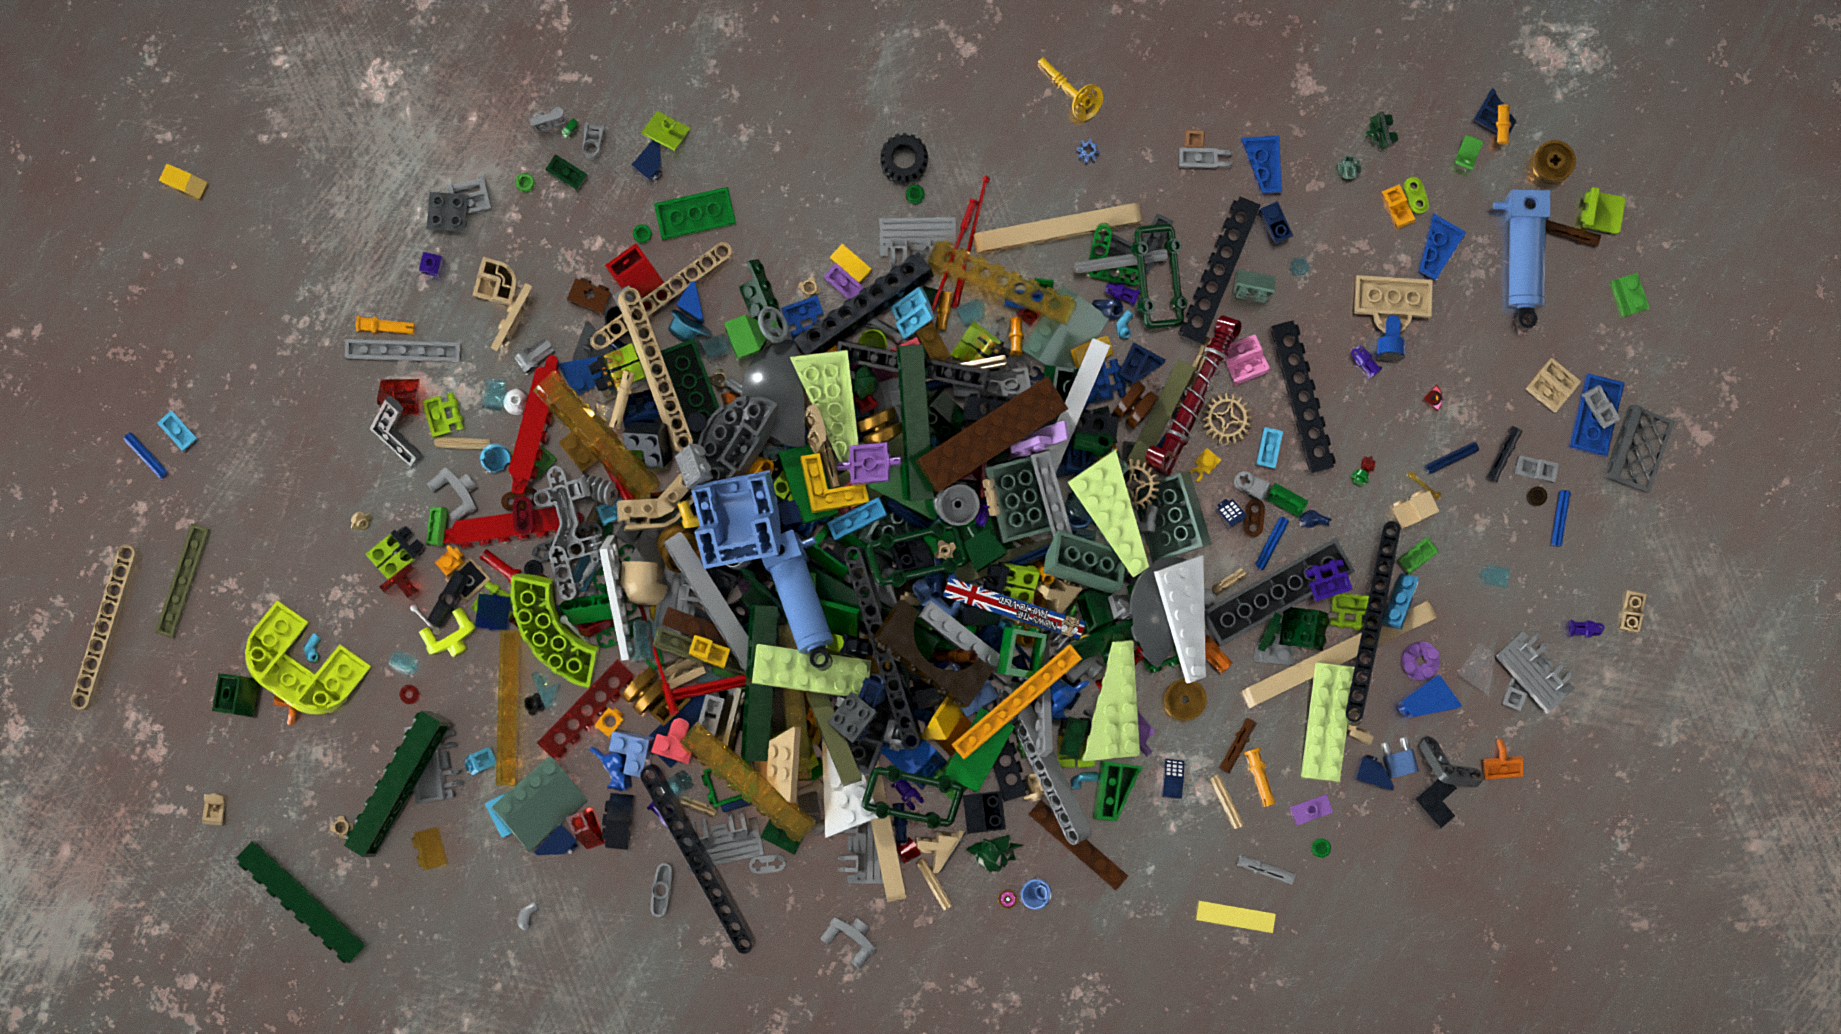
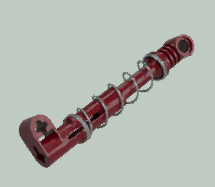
M1224 315L1219 317L1216 323L1215 338L1212 339L1213 342L1207 345L1204 350L1208 356L1202 355L1206 358L1201 372L1195 371L1199 376L1193 388L1187 387L1190 391H1188L1183 403H1180L1181 408L1176 418L1172 419L1174 423L1165 434L1166 440L1162 448L1152 445L1146 453L1145 461L1150 467L1154 468V471L1170 476L1183 447L1188 444L1191 438L1190 432L1193 425L1198 422L1197 416L1201 408L1206 406L1205 392L1213 390V385L1211 384L1212 377L1221 374V370L1218 367L1219 362L1228 359L1227 348H1230L1232 340L1237 338L1241 332V321ZM1218 368L1219 373H1218V374H1214L1215 371H1216V369ZM1209 384L1212 387L1211 390H1207Z

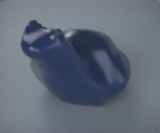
M1097 299L1092 302L1094 307L1111 320L1119 318L1123 313V305L1118 299Z
M1308 510L1300 516L1299 521L1302 527L1312 528L1318 524L1329 526L1332 519L1314 510Z

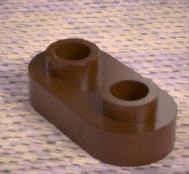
M527 488L524 495L514 494L512 491L507 492L503 495L501 504L504 509L513 512V504L509 505L507 503L509 498L515 500L519 496L526 497L527 494H532L531 502L534 507L536 506L534 494L537 491L534 488ZM526 503L520 504L521 510L526 509Z
M1252 499L1245 507L1247 517L1244 519L1243 530L1248 537L1255 538L1263 531L1265 505L1259 499ZM1252 506H1257L1258 512H1252ZM1250 525H1255L1256 531L1252 532L1249 529Z

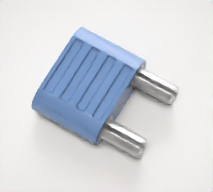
M1408 737L1401 738L1404 751L1392 754L1389 742L1383 743L1386 755L1383 757L1390 779L1419 772L1414 750L1410 748Z

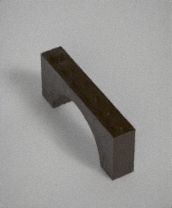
M905 600L897 601L872 638L876 641V646L892 653L891 657L905 663L907 665L906 668L910 672L918 673L922 676L921 680L935 686L937 688L936 691L940 695L948 696L952 699L951 703L956 707H969L994 669L980 658H977L976 662H970L957 671L943 670L929 663L918 650L914 640V621L919 611Z

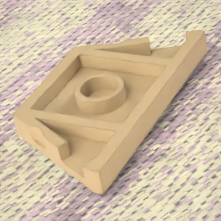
M525 283L516 301L511 302L507 310L509 314L506 319L503 318L498 326L500 331L491 345V349L498 352L499 348L503 347L512 338L528 308L531 296L529 293L532 290V286Z
M792 727L769 741L767 781L788 802H796L801 727Z

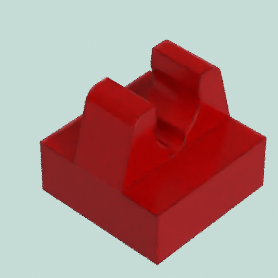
M867 395L863 400L858 396L853 398L861 415L879 406L873 395Z
M907 837L908 843L903 846L900 843H896L897 851L904 864L921 855L914 840L910 837Z

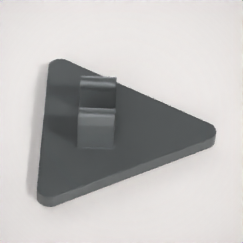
M586 322L572 357L573 361L613 352L609 345L602 350H596L591 346L590 339L597 331L590 322ZM596 336V344L604 345V339L601 336Z

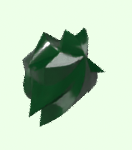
M865 364L857 371L850 370L852 392L854 395L863 400L867 395H873L878 390L879 382L875 377L876 374Z
M1006 835L992 840L983 839L982 842L973 844L966 850L973 854L977 863L987 871L1000 872L1002 867L1005 868L1008 861L1016 860L1013 850L1023 845L1010 842V835Z

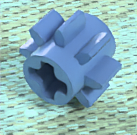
M1091 138L1086 143L1082 140V147H1077V151L1081 152L1078 158L1081 159L1083 157L1086 163L1089 159L1096 161L1094 155L1100 154V151L1096 150L1098 143L1093 144ZM1087 147L1091 148L1092 152L1090 154H1086L1085 150Z

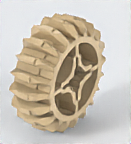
M1228 393L1224 394V399L1218 394V401L1213 397L1210 399L1213 405L1206 403L1205 407L1209 411L1202 410V414L1207 415V417L1201 418V421L1207 422L1202 428L1206 429L1209 427L1210 430L1206 432V435L1213 433L1214 435L1211 438L1213 441L1216 437H1219V444L1222 443L1223 439H1225L1226 445H1229L1230 439L1235 444L1237 443L1236 436L1243 440L1244 437L1241 433L1246 435L1249 433L1245 427H1252V424L1247 422L1253 420L1252 416H1247L1252 410L1244 409L1248 405L1247 402L1243 405L1240 404L1243 399L1242 397L1238 401L1234 400L1236 394H1233L1231 399H1228ZM1228 404L1225 412H1213L1217 406ZM1234 406L1240 411L1242 420L1234 416ZM1229 412V419H1231L1232 422L1229 421L1225 425V419L1222 418V416L1225 417L1226 414ZM1211 417L1220 422V432L1214 427ZM1228 426H1241L1238 431L1226 434Z
M1129 459L1130 465H1126V462L1122 461L1124 467L1121 470L1122 473L1129 470V479L1125 481L1126 485L1131 484L1132 475L1134 480H1136L1135 482H1139V485L1135 487V494L1131 487L1126 486L1127 490L1131 492V505H1134V510L1137 511L1138 504L1141 505L1142 509L1145 508L1143 502L1146 501L1149 505L1152 504L1148 499L1149 497L1156 499V495L1152 492H1159V488L1154 487V485L1159 484V480L1153 481V478L1158 475L1157 473L1150 474L1154 468L1149 467L1146 469V462L1140 466V459H1137L1136 465L1133 464V459ZM1135 469L1144 472L1149 480L1137 479ZM1149 486L1145 496L1138 499L1139 489Z

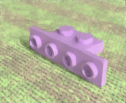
M1061 421L1033 431L1008 447L1010 459L1029 456L1035 451H1043L1049 446L1069 440L1067 422Z

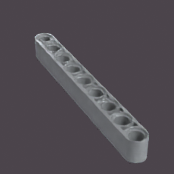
M678 532L666 540L664 546L746 674L748 636L708 572L704 569L685 536Z
M1014 682L1001 688L998 692L1000 701L1002 702L1021 684ZM1030 703L1012 718L1010 722L1015 725L1014 730L1067 841L1072 845H1076L1091 836V829L1054 751L1046 757L1038 756V750L1036 749L1038 731L1035 729L1037 716Z

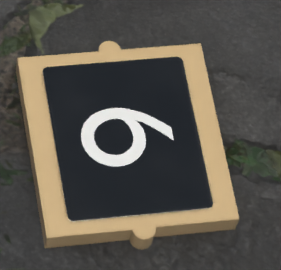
M470 556L465 560L466 563L458 569V571L470 577L460 595L465 602H468L485 586L487 581L491 580L482 570V566H478ZM451 576L449 578L446 577L445 580L449 582Z

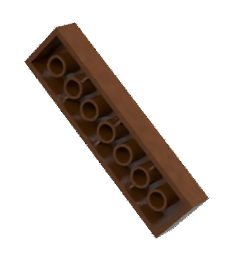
M1047 376L924 454L916 462L935 492L938 493L1068 410V407Z

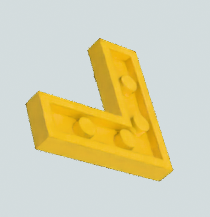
M820 453L800 457L812 513L864 505L869 502L865 484L827 489Z

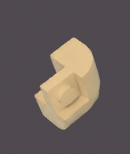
M483 257L472 296L501 305H510L516 287L514 271L509 265L501 261Z
M622 562L621 589L624 588L628 597L627 601L641 606H652L661 602L668 590V585L662 584L664 577L663 567L658 566V563Z

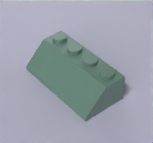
M1057 531L1047 551L1043 573L1113 594L1123 587L1125 565L1112 547Z

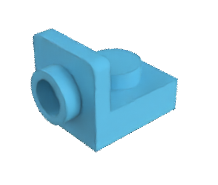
M490 746L464 759L465 768L471 773V776H475L479 772L498 764Z

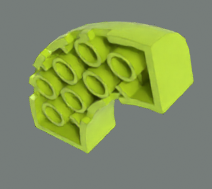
M531 574L512 575L511 600L513 615L516 618L518 630L523 640L528 644L535 657L549 667L553 673L559 674L569 682L590 688L596 671L600 646L584 641L575 635L566 624L560 622V615L557 611L553 595L554 579Z

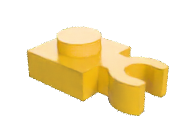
M1206 448L1194 462L1198 467L1192 468L1189 471L1190 474L1193 472L1198 473L1199 477L1195 482L1201 481L1203 472L1209 475L1221 459Z

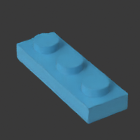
M878 497L828 522L827 525L834 540L838 541L888 515Z
M1400 574L1382 621L1384 626L1402 630L1420 582L1419 577Z

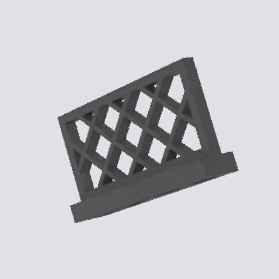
M1630 405L1604 477L1650 493L1675 421L1645 410L1641 406ZM1642 414L1649 417L1651 424L1642 426L1640 421ZM1662 421L1668 425L1666 431L1660 434L1656 424ZM1653 426L1657 436L1648 439L1644 429ZM1641 431L1645 441L1637 445L1634 436L1635 433ZM1658 438L1661 444L1660 448L1657 451H1653L1650 441ZM1646 444L1650 454L1642 457L1638 447ZM1634 449L1638 459L1630 463L1628 453ZM1652 456L1654 465L1652 468L1647 469L1644 459ZM1640 461L1644 472L1636 475L1632 465ZM1628 467L1632 477L1629 479L1621 478L1622 470ZM1646 474L1648 479L1646 487L1640 485L1637 477Z

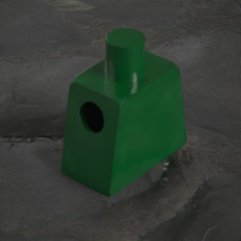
M975 523L965 529L970 539L965 541L964 545L977 573L1009 554L988 529L980 532Z

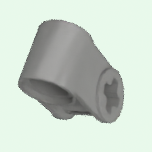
M589 122L585 123L582 147L584 155L588 160H596L600 157L605 135V124L599 126L589 124ZM591 146L597 148L595 153L592 154L588 153L587 149Z
M1246 471L1239 473L1234 478V485L1238 490L1264 502L1272 487L1269 482ZM1243 477L1246 478L1245 481L1247 482L1244 485L1241 484L1240 480Z

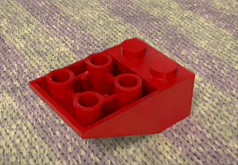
M636 243L605 265L621 289L629 285L630 288H634L639 292L641 299L664 283ZM658 291L656 297L658 300H661L665 297V294ZM643 302L646 311L650 308V305L646 302Z

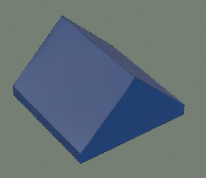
M692 281L676 305L682 313L700 324H705L698 289L695 281Z

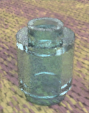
M394 651L388 662L392 669L406 676L414 674L418 668L417 659L401 651L399 653Z

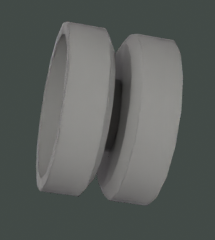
M958 480L936 493L933 499V507L937 515L947 523L955 526L966 525L973 521L980 507L979 497L975 490Z

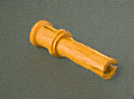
M357 315L356 332L360 330L371 331L372 333L385 331L414 335V329L411 328H415V322L379 320L377 316L367 318Z
M1261 747L1245 751L1244 754L1248 757L1249 769L1254 773L1263 806L1266 807L1276 802L1266 775V763L1263 762L1260 753Z

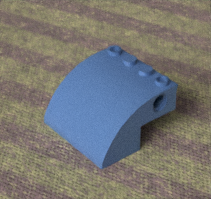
M770 470L697 484L691 491L700 527L695 531V536L704 569L779 554L781 542L780 516Z

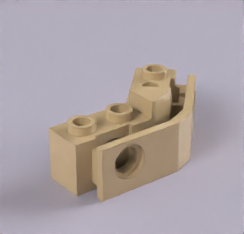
M680 473L658 499L617 501V521L626 522L624 531L658 530L675 524L681 517L680 512L675 518L665 523L650 524V520H656L672 513L678 507L677 504L680 503V499L688 491L691 492L693 490L685 487L686 484L682 474ZM692 494L687 499L690 506L694 502ZM631 519H645L646 522H641V523L633 522V523H630L629 520H631Z

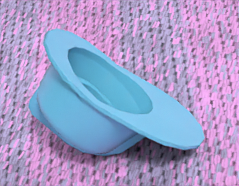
M672 310L674 317L668 330L677 338L691 340L699 333L708 336L712 335V332L706 326L690 319L678 310Z

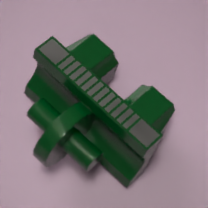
M1379 112L1377 115L1370 117V131H1367L1365 134L1366 137L1372 136L1373 142H1377L1379 150H1383L1399 140L1396 132L1389 133L1388 126L1393 125L1391 114L1384 115L1383 112Z

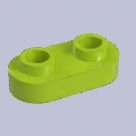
M1417 177L1408 178L1403 185L1408 205L1414 214L1421 215L1429 207L1423 183ZM1415 183L1417 185V188L1412 189L1410 187V184ZM1421 201L1423 203V206L1418 207L1416 205V202Z

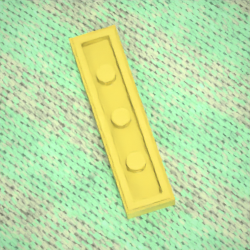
M1199 901L1196 920L1273 933L1276 914Z

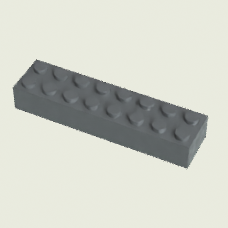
M1337 538L1205 610V624L1218 646L1221 647L1271 619L1275 612L1280 614L1312 596L1309 583L1316 581L1315 576L1307 578L1305 570L1311 569L1312 566H1321L1327 564L1330 560L1342 559L1344 566L1338 568L1339 573L1347 571V574L1350 575L1355 572ZM1331 571L1321 573L1323 579L1333 576Z

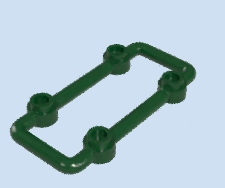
M1170 224L1139 226L1134 232L1135 243L1131 246L1132 254L1137 257L1141 300L1137 304V309L1143 314V321L1147 328L1180 326L1184 321L1183 310L1188 304L1187 299L1182 296L1177 254L1181 250V242L1176 239L1175 230ZM1167 231L1168 240L1165 242L1164 248L1170 254L1174 297L1171 299L1170 305L1176 311L1177 318L1151 321L1150 313L1154 309V303L1148 297L1144 259L1148 252V245L1143 242L1142 233Z
M939 521L934 522L927 529L893 537L890 534H883L878 540L872 541L866 546V553L874 578L882 586L891 584L894 587H900L906 580L939 572L949 575L954 573L957 568L966 566L969 561L959 527L949 523L943 524ZM947 531L953 532L960 553V560L946 558L940 565L907 573L896 570L890 577H882L874 549L880 548L887 551L897 543L930 535L933 538H940Z
M890 765L887 768L877 767L870 774L862 799V807L864 810L873 812L881 819L890 815L924 822L931 829L939 826L948 827L955 821L964 789L961 784L952 782L947 776H940L936 779L902 772L895 765ZM878 775H884L891 782L903 779L936 786L943 793L955 790L956 793L947 819L940 818L935 812L923 815L890 808L883 801L870 804Z

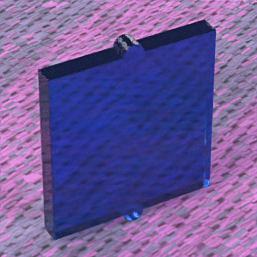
M496 593L493 595L479 594L475 627L488 628L490 631L493 629L507 631L511 597L498 596Z

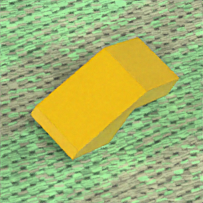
M166 164L159 179L160 182L174 189L181 190L196 199H200L207 185L206 181L169 164Z

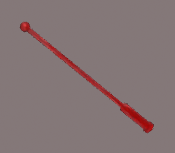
M989 176L982 178L983 186L961 275L957 279L950 306L953 309H959L960 307L959 303L965 283L964 275L986 186L990 181Z
M969 199V205L960 226V234L931 307L933 313L964 231L968 229L976 205H978V201L975 199Z
M638 605L663 682L662 688L669 707V714L675 715L679 710L676 707L670 685L666 682L656 647H653L654 641L643 606Z

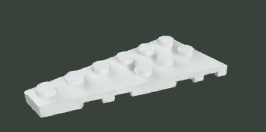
M613 534L607 536L599 551L621 660L623 661L630 659L632 653H634V647L629 637L630 627L627 623L624 601L625 590L624 588L621 589V564L619 563L616 536Z
M1203 555L1154 572L1186 683H1192L1206 677Z
M822 736L825 838H828L878 817L873 812L864 810L862 807V799L868 784L865 775L861 774L862 781L843 787ZM873 796L871 797L870 804H875Z

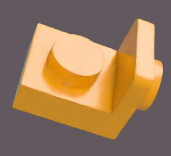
M450 545L446 547L448 551L435 562L448 578L455 570H458L466 563L461 558L463 556L462 552L457 547L453 549Z

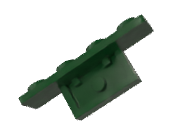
M759 259L747 261L753 280L739 286L750 316L758 320L759 312L764 307H774L779 311L780 309L778 301L771 290V283L765 275L763 264ZM767 312L764 317L769 316L770 318V312ZM777 317L776 321L778 322L779 327L783 330L782 323Z
M743 567L739 573L752 586L739 600L749 610L750 604L778 606L780 614L787 620L780 598L776 595L773 597L768 592L770 590L768 586L763 582L759 583L755 579L756 575L749 568L745 569Z

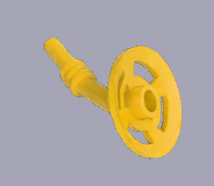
M1044 57L1038 61L1053 77L1052 80H1056L1055 83H1059L1058 86H1062L1074 97L1072 111L1077 119L1085 121L1097 114L1103 102V92L1100 87L1089 84L1077 91L1066 81L1067 78H1064V75H1061V72H1058ZM1092 89L1095 90V92H1096V97H1095L1094 93L1091 91ZM1092 104H1094L1093 108L1088 113H1086L1085 110L1088 109Z

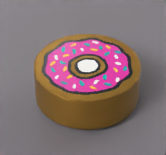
M1009 889L1003 890L998 897L999 904L1005 909L1013 908L1018 901L1016 893Z

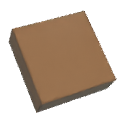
M1186 130L1185 148H1204L1205 131Z

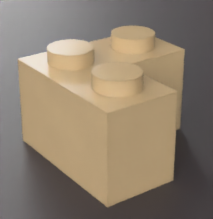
M1421 490L1410 496L1411 500L1404 502L1403 499L1393 504L1394 507L1390 511L1395 522L1399 524L1400 530L1432 517L1439 512L1430 491L1424 492V490Z

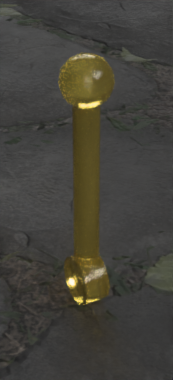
M1410 471L1408 473V477L1410 479H1414L1425 489L1430 491L1433 494L1434 499H1439L1441 497L1440 492H1435L1433 489H1431L1422 480L1415 476V473L1413 471Z

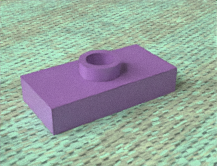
M837 263L823 276L828 283L847 299L855 297L864 288Z
M1327 794L1290 807L1296 825L1333 813Z

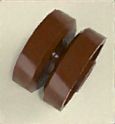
M1137 381L1112 412L1119 419L1124 418L1130 412L1131 414L1126 419V425L1132 430L1135 429L1140 421L1146 418L1153 409L1152 406L1159 398L1152 391L1148 392L1143 399L1140 398L1146 387L1140 381Z

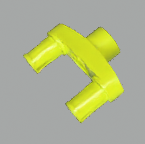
M462 607L452 612L460 626L459 630L441 641L436 640L429 627L419 632L427 646L426 649L429 655L448 649L451 656L454 657L467 649L463 640L476 629L473 621L469 620Z

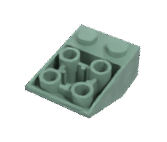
M1241 269L1236 271L1232 291L1236 298L1247 300V297L1254 298V301L1258 303H1266V301L1269 302L1275 293V276Z

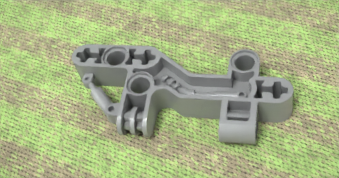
M553 466L547 472L550 487L537 491L534 494V502L540 507L555 504L560 525L550 548L549 558L560 597L564 600H571L577 595L578 588L584 586L583 583L586 578L590 577L600 561L599 549L604 542L600 540L602 533L585 538H580L577 535L579 518L574 500L591 495L587 478L582 477L568 481L565 469L562 466ZM554 469L557 472L561 471L559 481H564L565 484L554 486V483H558L557 478L552 477V473H555ZM540 493L547 494L548 501L546 503H541L538 500ZM585 540H589V544L587 545L588 547H591V551L586 552V545L583 542ZM574 544L581 545L582 551L580 554H575L572 551ZM556 549L563 552V555L560 556L561 562L565 560L566 563L556 566V563L559 562L558 556L554 557ZM589 555L591 560L582 574L584 576L580 582L576 583L571 560ZM561 567L568 570L566 578L559 576L558 571ZM571 579V582L567 583L568 588L573 589V592L570 593L571 596L568 593L564 594L566 584L561 585V582Z

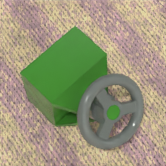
M764 307L759 312L758 320L748 315H742L724 323L726 334L739 364L754 358L763 350L767 339L776 343L784 341L788 336L789 330L786 318L774 307ZM770 312V318L764 321V315ZM777 317L782 323L783 330L779 327L778 322L776 321ZM776 332L780 337H775L771 334Z

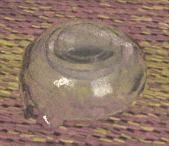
M597 401L594 415L600 423L609 425L614 409Z

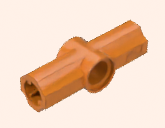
M1205 635V661L1207 660L1217 672L1222 674L1233 662L1219 649L1218 644L1210 636Z

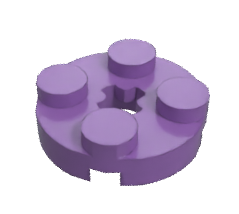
M1419 641L1412 643L1404 649L1401 655L1402 668L1412 679L1424 680L1430 678L1439 669V652L1433 645L1427 642ZM1421 655L1426 662L1418 666V662L1415 659Z

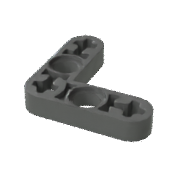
M1426 736L1420 743V749L1438 779L1443 783L1478 787L1484 780V775L1476 768L1451 765L1434 738Z

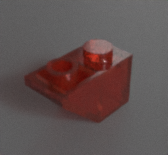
M591 807L566 817L573 836L587 850L605 843Z

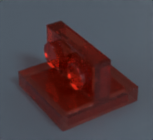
M419 379L381 380L377 395V405H380L381 408L384 400L391 396L404 408L401 414H419Z
M409 563L379 587L387 595L400 588L408 599L414 601L419 597L416 593L418 589L410 579L419 571L413 564Z

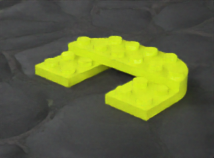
M276 601L248 637L245 650V661L248 671L260 685L298 711L307 714H325L336 710L346 702L347 697L367 674L371 666L339 644L316 674L307 670L286 655L285 652L306 628L308 622L279 601Z

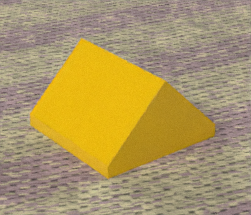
M946 696L933 715L922 735L923 739L947 740L963 716L961 709L951 703L952 699Z

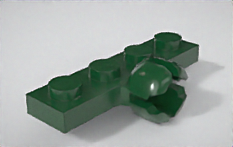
M1133 618L1074 641L1070 645L1081 656L1082 660L1080 661L1101 654L1104 662L1107 663L1112 642L1134 640L1131 627L1134 625Z

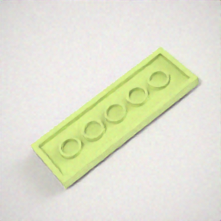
M757 644L752 683L844 697L853 692L858 696L865 677H870L871 660L831 655L832 666L826 671H820L810 663V653L801 654L796 649ZM824 655L818 657L817 664L824 663Z
M1315 663L1301 777L1340 782L1348 724L1346 721V708L1354 666Z

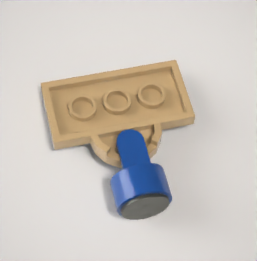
M1356 275L1354 314L1373 315L1375 324L1385 333L1384 337L1377 339V357L1384 361H1400L1406 357V339L1400 337V333L1406 330L1412 318H1431L1433 280Z

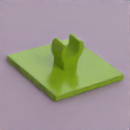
M657 111L641 134L675 151L691 128Z

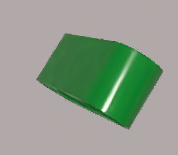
M608 594L565 600L559 605L561 615L567 616L568 621L572 625L613 618Z

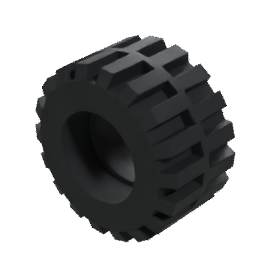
M898 133L895 134V137H890L888 142L884 143L883 149H881L880 160L882 170H884L886 176L890 177V180H896L900 184L902 182L909 184L910 181H917V178H921L923 172L927 169L928 151L925 144L922 143L920 138H915L913 134L910 136L907 133H903V135ZM900 149L911 150L916 157L915 163L908 168L896 166L893 162L895 152Z

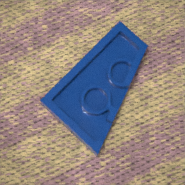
M1279 135L1241 138L1262 193H1282Z
M1433 213L1420 272L1437 281L1465 237L1466 232Z
M601 356L558 363L576 398L595 388V382L604 378L602 371L592 375L588 367L589 364L597 361V358Z

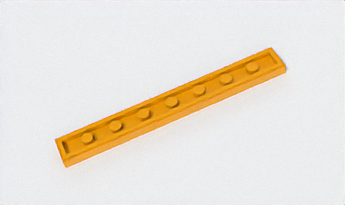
M1069 644L952 744L954 749L963 759L967 758L1082 660L1081 656Z

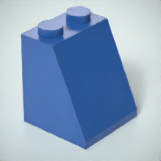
M1440 674L1429 679L1397 703L1399 705L1397 709L1400 714L1408 719L1454 710L1462 706Z
M909 735V743L916 745V738ZM925 739L914 750L900 749V751H894L885 744L882 754L902 772L931 778L936 774L935 771L938 768L941 769L947 763L945 758ZM913 782L921 790H923L924 787L927 785Z

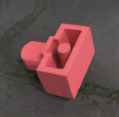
M682 718L675 719L671 724L667 737L660 734L656 735L651 752L689 765L695 746L685 743L690 729L689 723Z

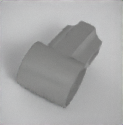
M545 337L531 348H526L518 353L515 359L523 371L528 373L535 369L539 362L554 353L555 350Z

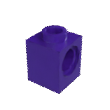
M423 252L419 271L422 274L440 278L445 259L440 255Z

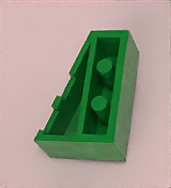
M1101 761L1093 819L1117 822L1143 766Z

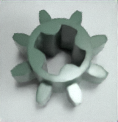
M1354 156L1343 157V162H1338L1339 175H1342L1345 179L1356 178L1357 173H1361L1360 160H1357Z

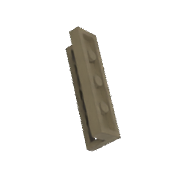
M745 686L728 689L711 756L718 759V762L722 764L732 761L744 713Z

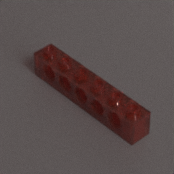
M617 659L548 730L537 744L553 759L557 757L561 759L567 753L566 748L570 743L574 745L581 738L579 734L584 729L588 731L593 726V720L597 715L601 717L608 709L606 706L611 701L615 703L620 698V692L629 686L635 675ZM614 677L620 681L617 688H611L609 685L610 680ZM600 691L606 694V699L603 702L596 700V695ZM587 705H590L593 709L590 716L583 714V708ZM573 719L579 721V727L576 730H571L569 727V723ZM559 733H563L566 736V740L562 744L556 742V736Z

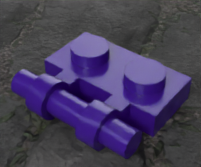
M1333 559L1328 561L1327 564L1321 566L1314 565L1311 569L1305 570L1307 578L1315 576L1316 581L1309 583L1315 602L1353 590L1347 571L1343 573L1338 571V568L1344 566L1342 559L1336 561ZM1332 572L1333 576L1322 578L1321 573Z

